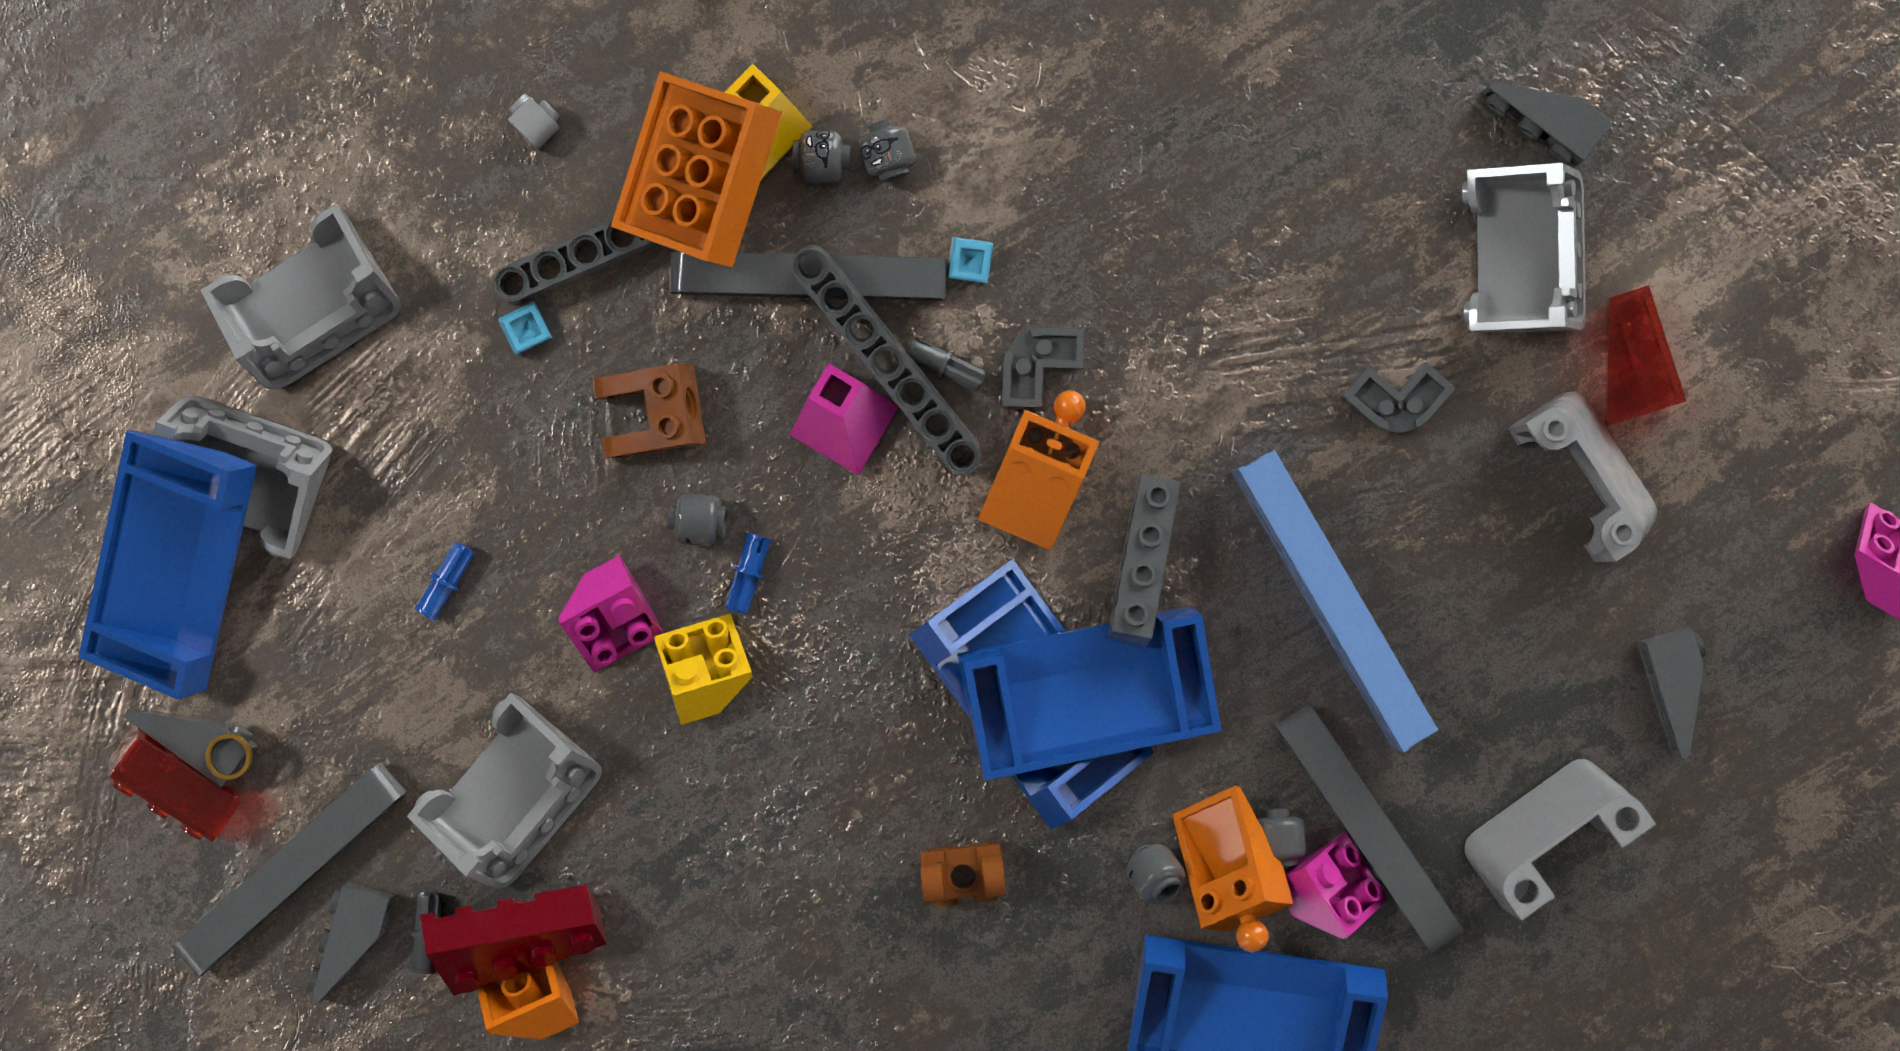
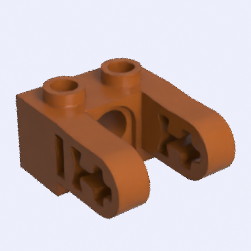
M675 363L592 379L595 400L644 393L650 430L602 438L604 459L706 444L696 373L693 364Z
M1000 841L920 850V871L924 904L934 903V907H948L958 905V898L974 896L975 903L996 901L998 896L1006 895ZM958 865H968L974 870L975 877L968 885H958L951 877L953 869Z

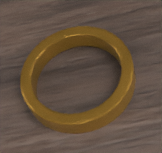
M224 734L216 737L210 742L205 753L206 765L210 772L224 780L236 779L244 775L249 770L253 760L251 746L243 737L236 734ZM223 739H234L245 749V765L236 774L228 775L221 773L213 764V749Z

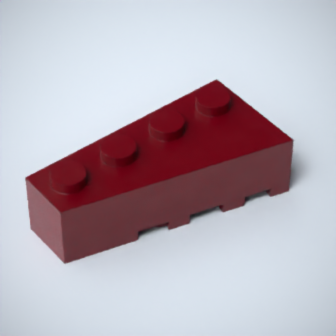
M587 884L534 894L533 901L524 903L509 898L498 900L497 907L473 912L471 905L455 908L456 915L436 918L435 912L420 915L426 955L453 996L472 992L478 987L499 980L511 979L517 974L538 967L550 966L556 961L577 954H586L597 947L607 944L600 908Z

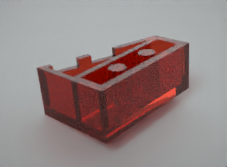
M1649 285L1607 299L1604 426L1607 427L1686 402L1687 400Z
M135 725L132 726L110 757L109 778L113 780L111 782L113 787L129 797H132L135 793L148 801L146 806L156 815L162 818H167L170 815L182 823L180 826L182 830L195 839L201 840L204 836L213 842L241 804V794L231 785L220 788Z

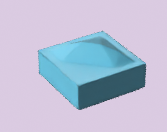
M952 237L946 277L988 283L994 243Z
M535 301L497 318L514 355L552 338Z

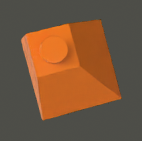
M558 961L550 966L538 967L517 974L511 979L499 980L477 988L485 1027L491 1035L543 1040L579 1023L571 990Z

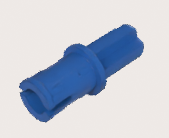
M752 533L746 534L738 566H733L732 568L736 572L725 604L728 610L740 614H746L749 611L758 579H763L764 577L760 573L772 540Z
M455 542L437 572H431L430 577H432V580L413 608L422 615L436 621L453 590H459L457 583L473 559L474 552L462 543Z

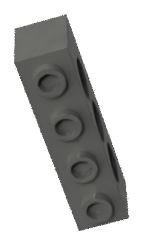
M1141 474L1135 484L1107 639L1147 646L1152 639L1181 482Z

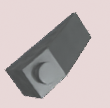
M1680 628L1637 641L1671 755L1672 757L1683 759L1690 757L1704 673L1702 657L1706 656V651L1702 638L1698 633L1694 634L1693 628Z
M140 708L127 710L123 716L220 788L230 786L235 779H220L210 772L205 761L206 749L210 742L220 735L236 734L243 737L249 743L253 754L259 747L251 741L253 734L236 722L229 725L225 722ZM223 739L214 747L212 761L216 769L221 773L228 775L236 774L245 765L246 752L238 741Z

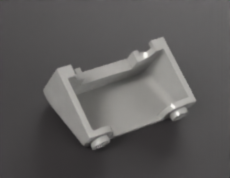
M1564 163L1467 170V181H1464L1462 185V198L1464 204L1470 205L1471 210L1477 214L1478 292L1473 293L1470 301H1466L1464 304L1465 323L1469 325V330L1475 333L1566 332L1583 330L1586 319L1584 186L1579 170Z
M337 204L320 212L310 224L309 231L315 241L314 243L253 282L248 283L239 275H223L200 290L235 359L267 389L276 390L290 385L389 322L401 309L400 300L346 214Z
M1566 392L1558 395L1507 428L1518 445L1526 442H1536L1545 451L1559 450L1567 447L1606 506L1590 517L1594 525V534L1584 547L1594 562H1616L1632 552L1642 542L1657 518L1656 505L1595 410L1583 395L1576 392Z
M188 396L179 399L156 421L153 435L223 451L256 464L257 468L243 526L261 532L259 544L269 555L291 559L299 549L326 473L332 452L330 444L320 438L206 398Z
M510 693L506 699L499 702L494 708L492 726L499 732L498 735L448 793L438 789L425 792L418 798L415 807L407 815L411 822L465 877L495 889L505 888L519 877L592 790L602 774L601 766L521 697Z

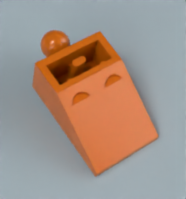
M1067 390L1056 397L1054 401V412L1057 416L1055 422L1024 409L977 520L1050 551L1052 550L1100 442L1069 428L1072 422L1078 421L1085 413L1086 403L1081 394L1076 391ZM1033 427L1041 429L1043 433L1042 439L1037 443H1033L1027 438L1029 429ZM1069 443H1075L1079 446L1080 451L1075 458H1068L1064 454V448Z
M1233 786L1172 814L1201 929L1226 932L1237 929L1236 940L1238 945L1243 950L1254 953L1261 951L1269 940L1266 926L1258 920L1292 906L1293 901L1281 861L1274 856L1265 832L1240 786Z

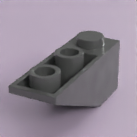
M1491 82L1481 92L1487 98L1486 104L1494 112L1501 116L1510 115L1519 122L1517 127L1524 135L1535 141L1538 138L1551 147L1549 150L1550 154L1566 165H1569L1571 162L1577 166L1583 162L1613 124V121L1580 97Z
M352 882L343 885L341 891L336 890L334 892L329 907V913L334 914L330 930H324L318 952L323 953L320 968L313 969L307 990L313 992L310 1004L317 1005L323 1001L386 934L396 894Z

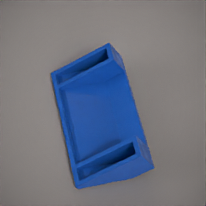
M133 430L126 431L78 658L178 700L207 690L257 468L256 464L223 451Z
M1012 559L918 627L909 636L970 718L961 678L958 653L1065 632V630ZM1149 746L1011 776L1052 830L1076 817L1153 755L1154 752Z
M1193 606L1158 612L1156 614L1152 639L1147 646L1107 639L1109 623L958 653L964 694L984 780L1221 732L1202 614Z
M1145 935L1127 1051H1375L1388 1000L1385 969L1262 951L1251 953L1241 948Z

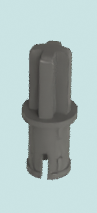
M916 337L908 351V354L917 365L937 374V379L939 380L943 377L973 392H977L984 382V370L955 357L952 350L946 352Z
M421 892L417 896L415 930L410 931V935L414 936L412 967L410 969L413 973H437L425 952L420 920L421 914L435 912L436 918H440L442 897L435 892Z

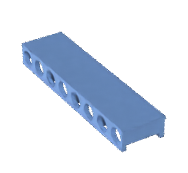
M1273 450L1268 454L1266 453L1249 464L1231 471L1391 748L1404 753L1412 745L1438 731L1276 451Z

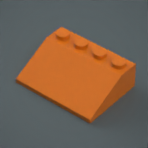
M659 71L611 227L698 259L733 268L782 112Z

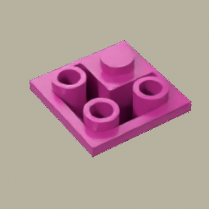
M828 363L810 393L790 436L859 476L899 406L864 383Z
M1870 502L1865 507L1855 550L1856 564L1866 601L1900 620V519L1892 512L1883 510Z
M620 555L585 573L558 617L560 625L594 673L655 641L654 636L663 634V630L637 581Z
M1346 832L1297 861V865L1290 866L1285 870L1293 905L1287 908L1292 916L1341 939L1349 937L1388 901L1380 884L1374 878Z

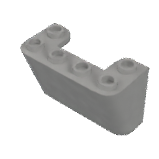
M1577 759L1564 766L1472 832L1465 842L1464 851L1467 860L1501 908L1522 921L1555 897L1532 865V862L1587 822L1597 830L1610 832L1621 848L1627 846L1656 825V823L1634 796L1596 764L1586 759ZM1627 822L1636 824V826L1629 831H1622L1619 829ZM1529 880H1531L1537 887L1536 897L1529 903H1521L1518 900L1526 894Z

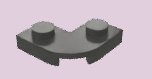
M1038 327L1018 336L1009 346L1003 362L1002 407L1042 408L1043 368L1083 370L1085 328Z
M1424 362L1399 391L1368 366L1341 398L1375 427L1391 433H1403L1425 424L1456 387L1427 362Z

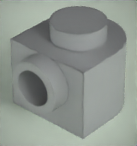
M524 94L509 109L512 113L508 118L509 123L537 151L560 129L556 123L560 115L544 99L537 104L531 97Z

